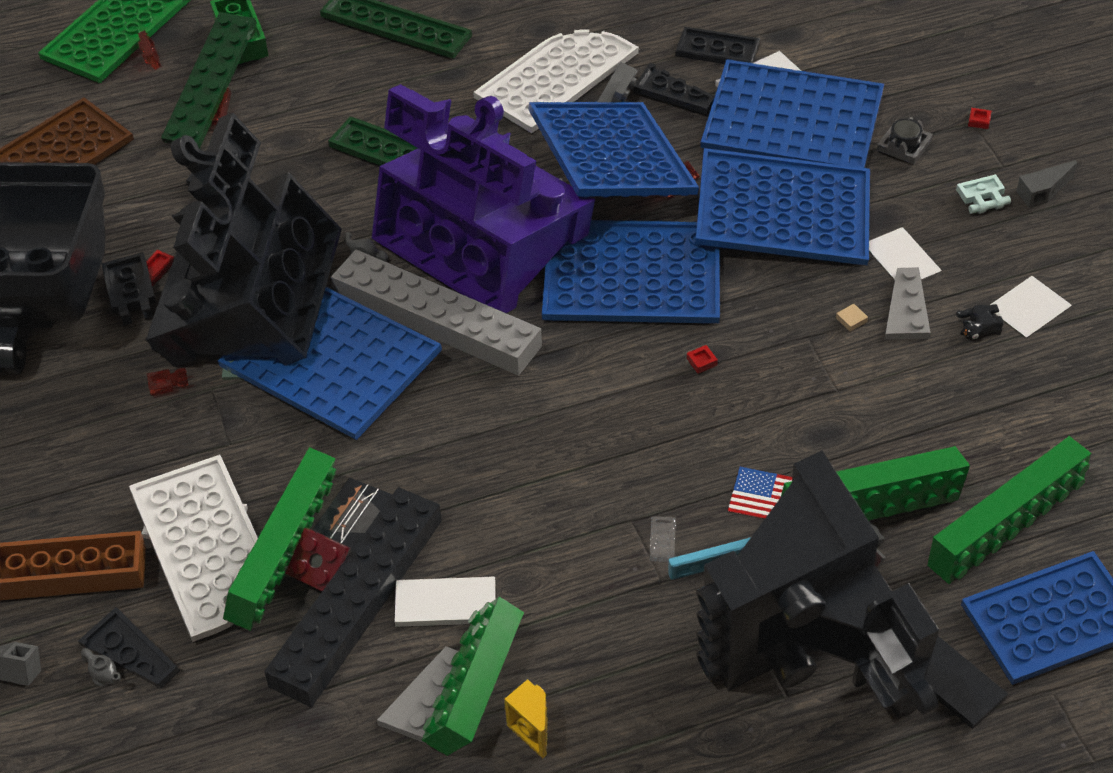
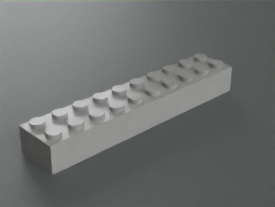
M355 250L331 276L333 291L406 327L518 376L542 347L541 328L359 250Z

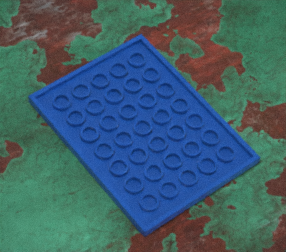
M529 102L528 110L577 196L583 198L590 196L629 197L638 195L648 197L650 195L688 196L698 194L699 186L643 102Z
M704 148L695 244L867 266L869 261L870 169Z
M591 220L588 236L574 244L566 242L545 266L542 320L719 323V247L695 244L697 222Z

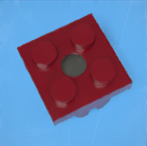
M304 528L285 574L323 591L345 561L350 548L309 528Z

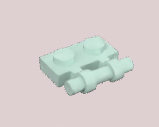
M996 174L957 184L956 191L964 203H974V205L968 207L970 214L976 212L978 214L985 213L988 209L992 208L1000 209L1004 205L1011 203L1009 196H1001L1004 194L1005 187ZM987 198H991V199H992V200H989V201H984V199H987Z

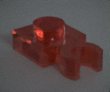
M180 368L174 373H170L169 369L147 373L151 396L174 391L173 386L176 385L179 387L189 385L186 369Z

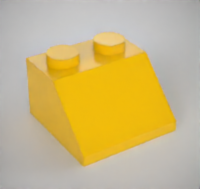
M527 679L504 699L507 726L539 756L544 758L547 755L546 693L539 685L534 686Z

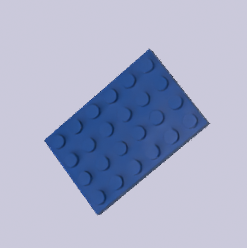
M1094 551L963 598L961 606L1012 685L1113 647V578Z

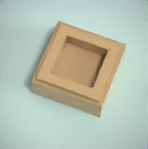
M855 304L836 313V319L850 332L868 321V316Z

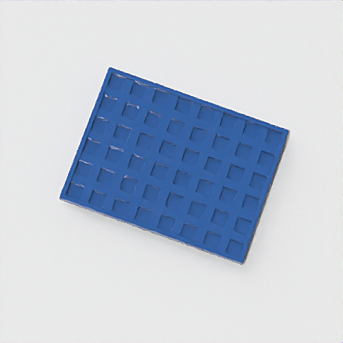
M727 59L701 139L700 148L865 168L884 84Z
M326 287L305 359L284 365L277 357L223 355L218 360L221 368L225 370L228 368L234 375L357 440L442 351L440 343Z

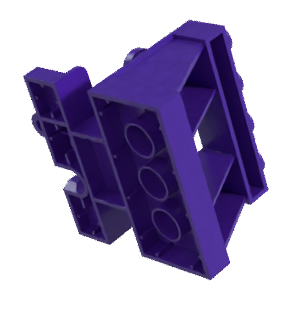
M401 84L389 89L384 129L418 149L380 166L372 239L462 295L504 313L512 311L517 307L520 292L566 242L574 244L588 236L595 199L577 196L571 185L537 167L536 160L510 146L511 133L508 132L504 135L497 133L498 123L503 118L504 109L496 97L487 96L476 102V120L464 115L456 116L448 123L451 106L450 99L434 103Z

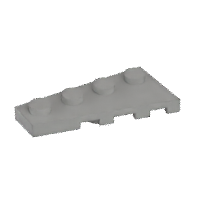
M919 267L897 268L885 340L929 339L930 327Z
M445 646L377 719L378 725L421 741L425 733L423 726L433 714V703L437 696L442 693L444 688L442 687V682L445 676L450 673L453 667L451 660L458 651Z

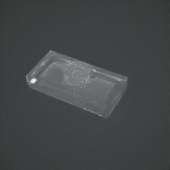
M651 516L650 561L669 562L670 558H674L676 517Z

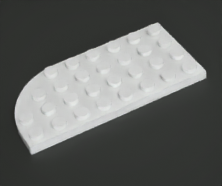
M574 30V34L564 36L560 33L540 43L474 91V98L480 100L487 96L496 97L503 106L504 117L533 133L539 128L528 110L529 102L576 101L613 73L620 62L626 63L638 54V46L617 35L604 31L598 34L589 33V30Z
M221 455L130 485V492L192 642L216 634L234 625L223 619L227 594L258 537Z

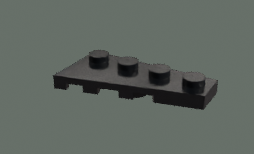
M651 62L634 85L635 93L706 115L711 109L715 98L712 94L696 86L691 87L687 85L686 81L681 78L675 79L670 76V72L664 69L662 71L656 69V65Z

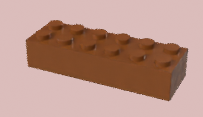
M141 531L0 543V600L144 588L146 545Z

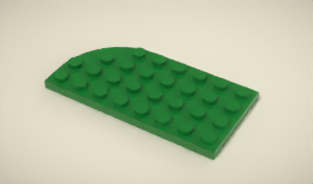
M98 0L39 51V57L44 61L101 83L190 0Z

